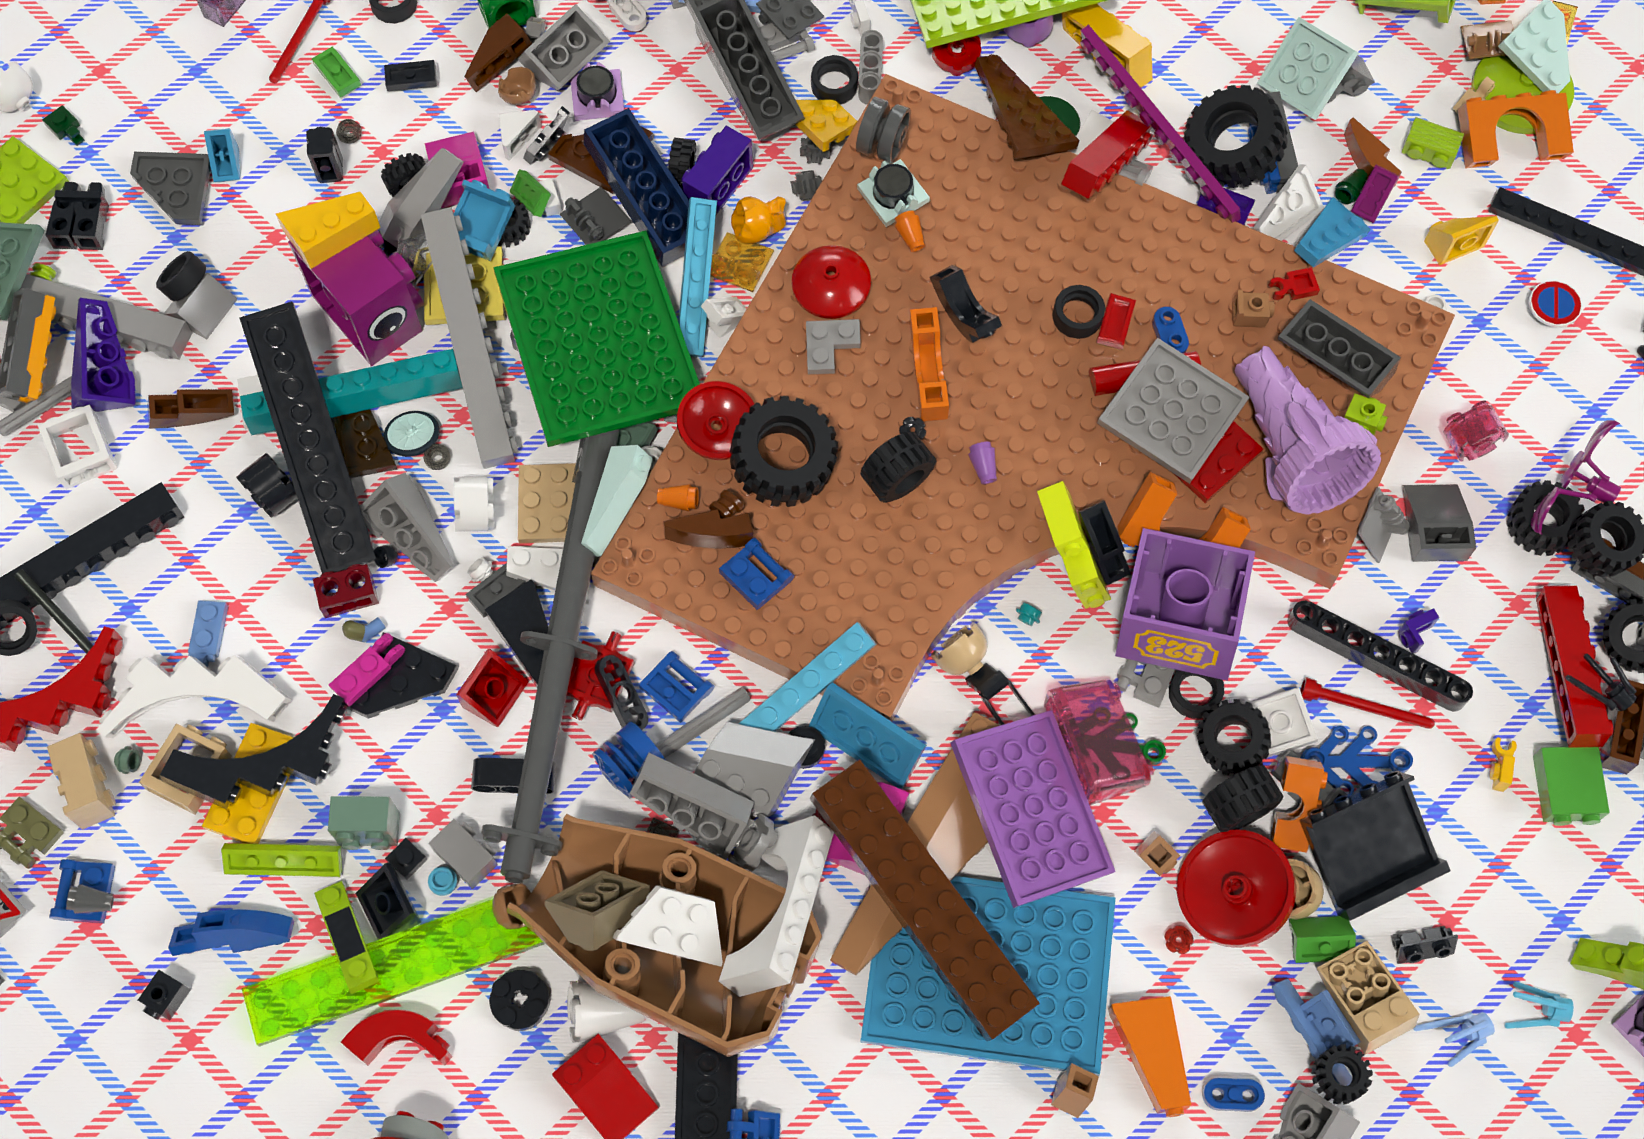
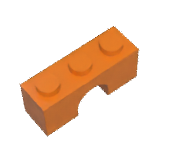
M1286 756L1281 786L1283 791L1299 795L1301 803L1293 812L1275 811L1270 840L1279 848L1305 853L1308 851L1309 843L1300 820L1308 817L1310 811L1322 807V800L1318 799L1320 789H1325L1328 773L1324 772L1321 762Z

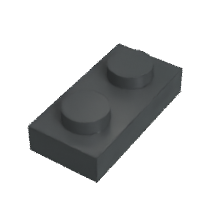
M507 563L465 594L466 598L483 618L487 616L484 609L526 583L525 580H517L506 576Z

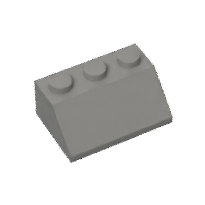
M575 4L520 55L518 61L534 73L535 79L558 91L610 41L579 6Z

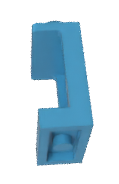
M463 180L461 185L464 188V192L454 211V216L460 215L463 231H459L460 240H466L470 254L491 261L514 211L515 204L511 200L510 194L501 189L493 191L480 181L472 180V182Z

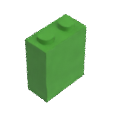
M1599 747L1541 748L1533 755L1543 822H1553L1556 826L1571 824L1572 821H1582L1583 825H1594L1600 823V820L1610 813Z

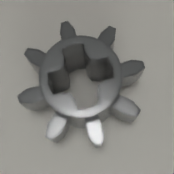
M808 137L806 139L801 138L800 156H806L808 164L810 162L821 164L824 158L829 159V149L823 152Z
M814 170L796 173V180L790 181L792 193L794 195L799 194L800 200L812 199L822 182V178L820 175L815 176Z

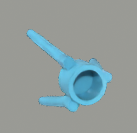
M1515 981L1513 983L1514 987L1537 995L1513 992V996L1542 1004L1543 1015L1548 1016V1019L1505 1023V1028L1559 1027L1560 1021H1571L1574 1009L1572 999L1560 997V994L1549 993Z

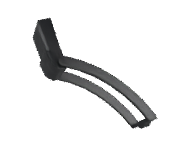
M988 663L983 664L977 672L965 678L967 685L979 693L982 701L1000 726L1004 725V722L997 715L988 700L1007 685L1031 716L1036 715L1018 693L1012 682L1000 670L996 671Z

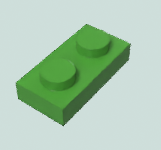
M333 46L312 58L314 66L340 98L361 86L359 78Z

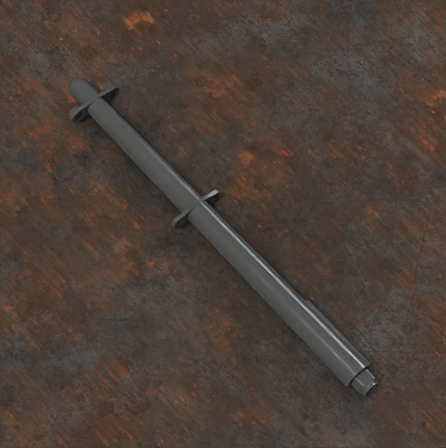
M620 429L580 439L572 482L575 483L548 632L544 634L524 631L520 637L522 643L544 650L512 828L486 824L482 826L481 830L483 840L487 842H506L500 873L505 876L506 881L511 883H522L523 880L530 878L535 848L541 849L540 852L544 855L557 856L558 851H561L563 846L561 841L539 835L538 832L574 658L594 660L598 655V650L594 647L577 642L595 556L581 542L611 446H617Z

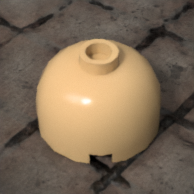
M975 622L971 623L970 630L965 626L942 643L941 646L945 649L940 654L936 650L931 654L932 659L943 671L952 675H961L965 672L972 675L983 666L981 660L986 655L988 646L983 632Z
M1288 859L1296 879V899L1289 919L1306 918L1314 913L1322 903L1324 895L1323 882L1318 872L1305 862Z

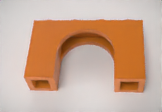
M1549 90L1540 93V95L1532 96L1528 92L1518 94L1514 98L1498 95L1492 97L1491 100L1483 101L1481 97H1475L1466 100V103L1458 109L1460 131L1464 133L1462 147L1465 169L1491 166L1499 160L1495 132L1496 125L1501 116L1508 114L1519 115L1533 126L1537 138L1539 161L1565 159L1574 153L1566 93H1556V90Z
M1152 472L1148 474L1117 526L1122 542L1131 547L1139 546L1143 528L1160 531L1161 521L1178 494L1175 483ZM1222 507L1209 530L1198 540L1239 548L1251 528L1246 517Z

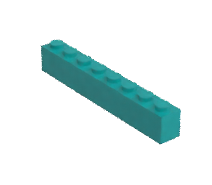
M453 349L319 378L331 418L463 388ZM263 391L240 396L243 419L251 436L275 431Z

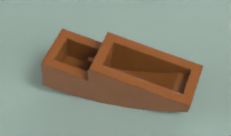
M1354 117L1351 118L1344 136L1357 168L1363 169L1369 178L1377 164L1400 177L1402 171L1387 159L1390 149Z

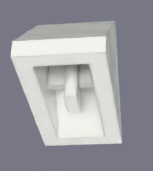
M529 110L499 114L505 158L510 161L542 127L539 112Z

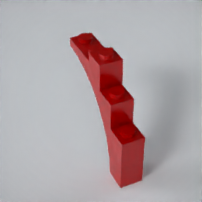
M104 626L89 652L61 679L33 694L19 699L0 702V748L15 752L18 744H21L25 738L26 726L58 735L61 727H64L67 723L69 709L101 718L103 711L109 707L111 702V691L104 685V682L109 679L112 672L111 665L115 656L120 654L123 646V638L115 629Z

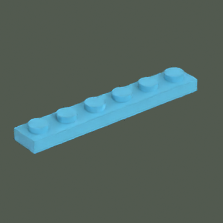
M691 197L688 207L678 323L690 356L702 357L707 314L701 308V305L709 296L717 201Z
M856 622L739 724L775 732L877 645L862 625Z

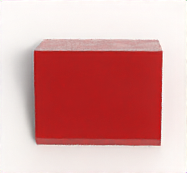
M487 649L456 696L462 708L491 725L499 727L529 681L494 651Z

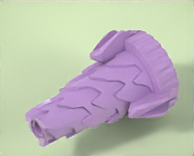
M1263 346L1259 352L1249 355L1241 364L1236 365L1235 374L1251 398L1256 412V421L1266 436L1264 441L1273 455V458L1268 457L1265 459L1267 486L1270 496L1274 501H1284L1289 510L1302 514L1321 513L1346 502L1371 481L1381 462V452L1376 445L1377 439L1373 434L1356 422H1351L1339 416L1334 417L1322 399L1318 401L1308 387L1304 388L1288 365L1285 368L1283 367L1271 348Z

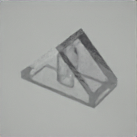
M422 234L399 241L397 252L404 258L414 273L415 279L410 282L414 287L432 264L427 239Z

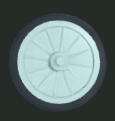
M408 411L394 417L387 424L383 438L388 446V450L392 453L405 457L416 456L426 452L436 443L440 428L437 420L429 413Z

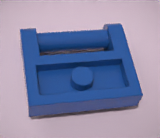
M753 538L741 551L719 568V573L758 610L793 580L794 574L788 569L784 570L761 547L762 543ZM754 555L777 579L772 583L748 559Z
M671 651L639 683V688L681 723L704 698L711 694L715 686L710 681H704L679 660V655ZM673 668L697 690L692 694L666 671Z
M62 859L59 866L62 872L55 906L51 908L49 918L60 921L104 924L107 911L74 913V910H66L67 898L74 872L81 873L79 884L110 893L115 866L109 863Z

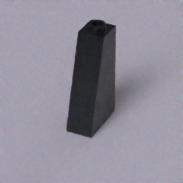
M530 579L484 610L489 621L537 687L544 650L522 643L520 637L524 631L547 634L549 626L535 584Z

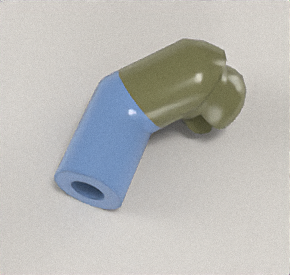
M377 617L367 625L356 623L352 620L346 621L342 626L344 636L350 640L367 642L386 627Z

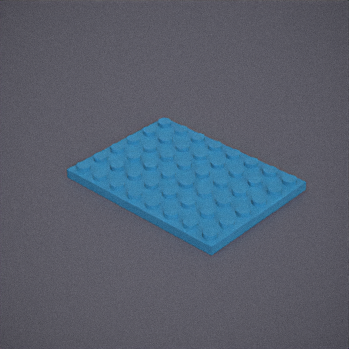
M955 876L950 881L1040 1003L991 1041L986 1042L903 927L871 960L860 1043L1066 1071L1071 1063L1097 1076L1100 1075L1115 897L1061 891L1013 908L1003 882Z

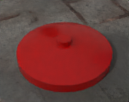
M1229 830L1207 837L1198 843L1187 855L1178 875V902L1185 919L1205 939L1225 947H1249L1269 939L1286 923L1296 899V879L1289 860L1274 842L1255 832Z

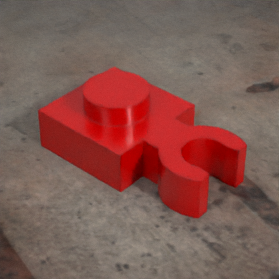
M1312 267L1286 272L1285 279L1275 277L1268 284L1269 288L1278 287L1281 290L1274 292L1273 300H1281L1286 294H1290L1292 300L1316 296L1320 291Z

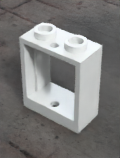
M90 405L77 407L67 414L52 417L38 425L57 479L66 490L118 469L98 416ZM89 424L99 452L63 466L53 438Z

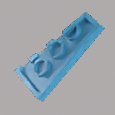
M1332 197L1294 251L1312 267H1315L1366 237L1371 229L1362 218L1355 216L1337 199Z

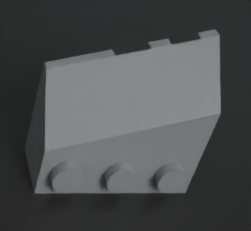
M727 722L706 749L694 774L754 801L752 809L769 817L774 815L779 808L815 739Z

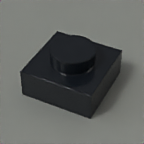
M407 838L385 858L406 880L428 860Z

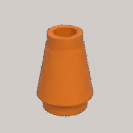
M910 210L895 217V228L910 251L916 252L923 249L925 243L919 216L915 215L913 210Z
M691 484L659 488L657 491L658 505L688 512L698 507L699 490L698 487H692Z

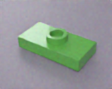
M519 169L511 186L510 193L520 203H523L534 216L542 217L551 194L527 171Z

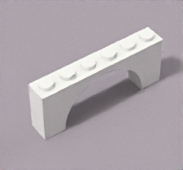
M815 815L775 828L774 831L778 833L777 840L761 856L763 860L777 871L788 869V883L784 898L776 914L765 929L748 945L726 956L719 982L739 997L790 984L834 834L832 829Z

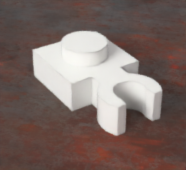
M849 0L850 6L853 9V13H850L853 28H858L861 37L865 31L870 30V17L864 0Z

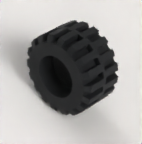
M906 432L889 439L879 446L864 463L860 475L878 499L883 503L900 499L916 489L930 475L936 464V458L915 432Z
M1545 480L1541 485L1539 481L1534 482L1531 487L1528 485L1520 493L1509 509L1507 526L1512 527L1509 534L1511 537L1515 536L1517 538L1515 543L1518 546L1521 544L1525 546V551L1530 552L1534 550L1535 555L1539 556L1545 552L1547 556H1551L1555 552L1560 553L1568 547V542L1571 541L1568 538V532L1572 530L1570 526L1585 511L1584 505L1578 503L1581 500L1579 497L1564 494L1557 496L1548 513L1555 518L1558 527L1542 524V534H1538L1531 527L1534 510L1537 509L1546 495L1551 493L1555 487L1564 489L1562 483L1556 482L1553 485L1551 480Z
M1606 501L1605 503L1601 502L1578 516L1577 520L1573 521L1570 526L1572 530L1568 532V538L1571 539L1568 542V548L1573 549L1574 552L1571 556L1573 559L1577 558L1580 563L1578 565L1582 569L1586 567L1588 568V573L1592 575L1598 573V577L1615 576L1634 566L1644 558V524L1640 521L1643 519L1641 515H1635L1632 507L1628 506L1625 508L1624 503L1621 502L1614 504L1613 501ZM1601 529L1606 530L1613 537L1616 550L1610 548L1604 542L1601 536Z
M1632 599L1630 603L1624 604L1623 602L1619 604L1616 610L1613 609L1609 613V618L1604 623L1603 642L1610 658L1614 657L1618 664L1623 666L1626 671L1632 672V670H1635L1638 673H1644V651L1630 649L1625 645L1622 638L1623 631L1629 624L1638 621L1644 622V599L1643 601Z
M1234 699V703H1228V700L1221 701V706L1217 707L1215 703L1210 707L1211 711L1209 713L1205 711L1202 715L1203 721L1198 724L1199 733H1197V740L1204 760L1207 764H1211L1212 769L1215 771L1219 769L1223 775L1229 776V773H1234L1235 775L1248 768L1263 765L1262 761L1267 759L1269 748H1271V734L1266 717L1262 716V712L1258 708L1254 709L1252 704L1247 701L1245 704H1241L1240 699ZM1229 725H1241L1251 732L1252 738L1244 749L1227 751L1221 748L1217 742V737L1221 730Z
M1254 766L1235 774L1217 785L1205 796L1202 803L1220 832H1227L1229 830H1239L1265 816L1280 804L1284 796L1265 766Z

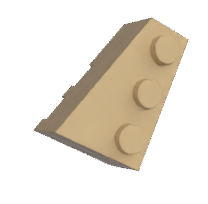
M78 733L47 746L53 773L55 776H58L61 784L57 787L60 796H65L68 804L62 807L64 815L82 830L116 816L112 807L116 805V801L111 790H106L103 781L107 780V776L102 765H97L94 756L98 755V751L92 739L87 740L81 733Z

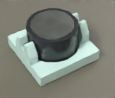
M901 159L893 164L883 161L879 169L874 166L869 173V178L857 184L858 191L885 227L893 224L895 217L910 210L915 211L930 201L928 194Z

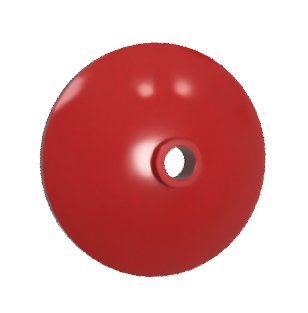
M827 245L809 251L797 262L792 274V290L795 299L804 310L821 318L836 319L854 313L865 303L871 289V275L866 262L856 252L842 246ZM834 271L835 274L828 275L827 272Z
M711 381L697 385L684 396L678 408L677 428L681 439L689 449L704 458L712 460L730 459V447L736 425L739 424V420L744 412L749 413L750 407L754 405V402L741 388L727 382ZM717 424L721 429L713 430L711 425Z

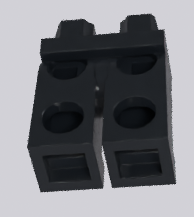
M65 182L62 190H55V201L45 233L53 249L77 250L78 245L80 250H103L104 240L102 235L107 212L109 211V204L105 199V189L102 183L91 182L88 185L87 191H81L78 183Z

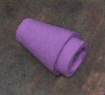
M980 442L970 446L968 456L981 484L997 481L995 448L991 447L990 442Z

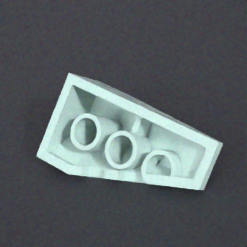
M638 445L611 446L581 542L583 546L591 550L597 557L602 556L646 482L652 458Z

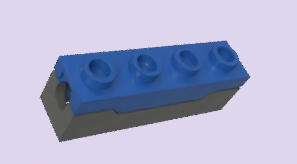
M1280 91L1265 94H1269L1279 107L1287 127L1288 134L1286 136L1288 144L1287 148L1283 149L1285 154L1280 162L1276 161L1277 167L1272 173L1268 171L1264 174L1265 178L1260 181V184L1264 185L1266 194L1279 193L1298 167ZM1249 123L1248 135L1249 140H1251L1258 126Z

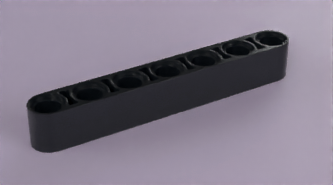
M1305 600L1296 603L1288 616V626L1295 633L1452 712L1461 710L1473 696V687L1466 680L1310 601ZM1297 614H1304L1307 616L1308 621L1301 620ZM1322 626L1330 627L1334 634L1325 632ZM1348 639L1357 641L1359 647L1352 646ZM1374 652L1381 653L1385 660L1376 658ZM1399 665L1408 667L1410 673L1402 671ZM1425 678L1432 679L1436 686L1429 685ZM1451 691L1458 692L1462 699H1456Z

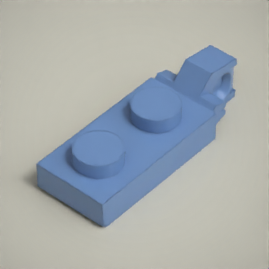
M198 600L188 656L197 658L207 667L209 662H215V659L219 657L228 611L226 602Z

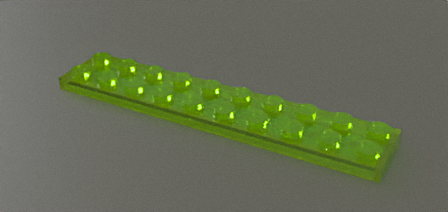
M492 899L366 944L380 982L353 994L350 993L336 955L241 989L256 1045L260 1047L542 946L545 943L527 926L518 929H506L498 924L492 912Z

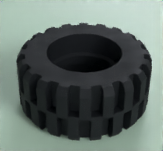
M1236 85L1227 86L1226 90L1221 91V89L1213 91L1214 94L1212 96L1204 97L1201 100L1202 104L1199 107L1196 105L1191 111L1193 117H1189L1185 125L1187 129L1184 132L1185 142L1222 187L1225 184L1229 188H1238L1239 184H1243L1246 187L1252 185L1251 182L1256 179L1261 181L1265 178L1264 174L1268 171L1272 173L1277 167L1276 161L1280 162L1285 154L1283 149H1286L1288 144L1286 136L1288 134L1287 127L1278 105L1275 104L1274 99L1269 94H1265L1262 89L1254 87L1252 90L1250 85H1241L1240 88H1236ZM1239 123H1251L1258 126L1253 138L1244 146L1234 150L1215 148L1219 135L1228 127Z
M780 396L778 401H774L773 397L766 398L762 406L760 403H755L750 407L749 413L744 412L739 420V424L736 425L730 447L731 469L735 470L734 477L738 483L744 482L743 490L748 495L754 492L757 495L756 500L762 503L765 499L770 500L771 506L779 507L780 502H786L787 507L795 506L797 500L805 503L811 499L812 494L817 496L822 491L824 484H827L832 474L838 451V442L834 440L836 432L834 427H828V417L825 414L819 415L817 413L818 407L810 404L809 407L804 405L803 399L796 397L795 401H790L789 396ZM774 433L792 435L799 439L806 447L809 454L808 462L795 470L774 468L760 455L758 450L759 441Z

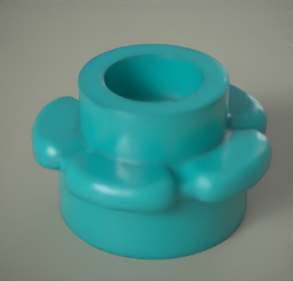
M1023 602L1020 609L1016 608V612L1020 614L1017 619L1029 626H1033L1034 623H1040L1039 619L1042 612L1035 607Z

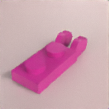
M389 633L376 640L372 647L370 646L328 684L338 696L344 698V702L348 706H351L383 677L403 655L405 648L400 644L393 647L384 659L379 655L393 640Z

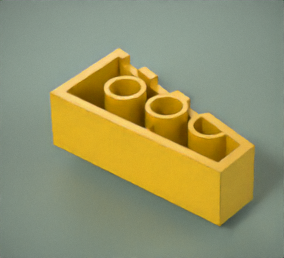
M1098 3L1062 12L1063 30L1080 46L1082 41L1080 30L1089 24L1141 88L1153 80L1152 43L1148 38L1138 34L1131 26L1121 22L1114 14L1100 7Z

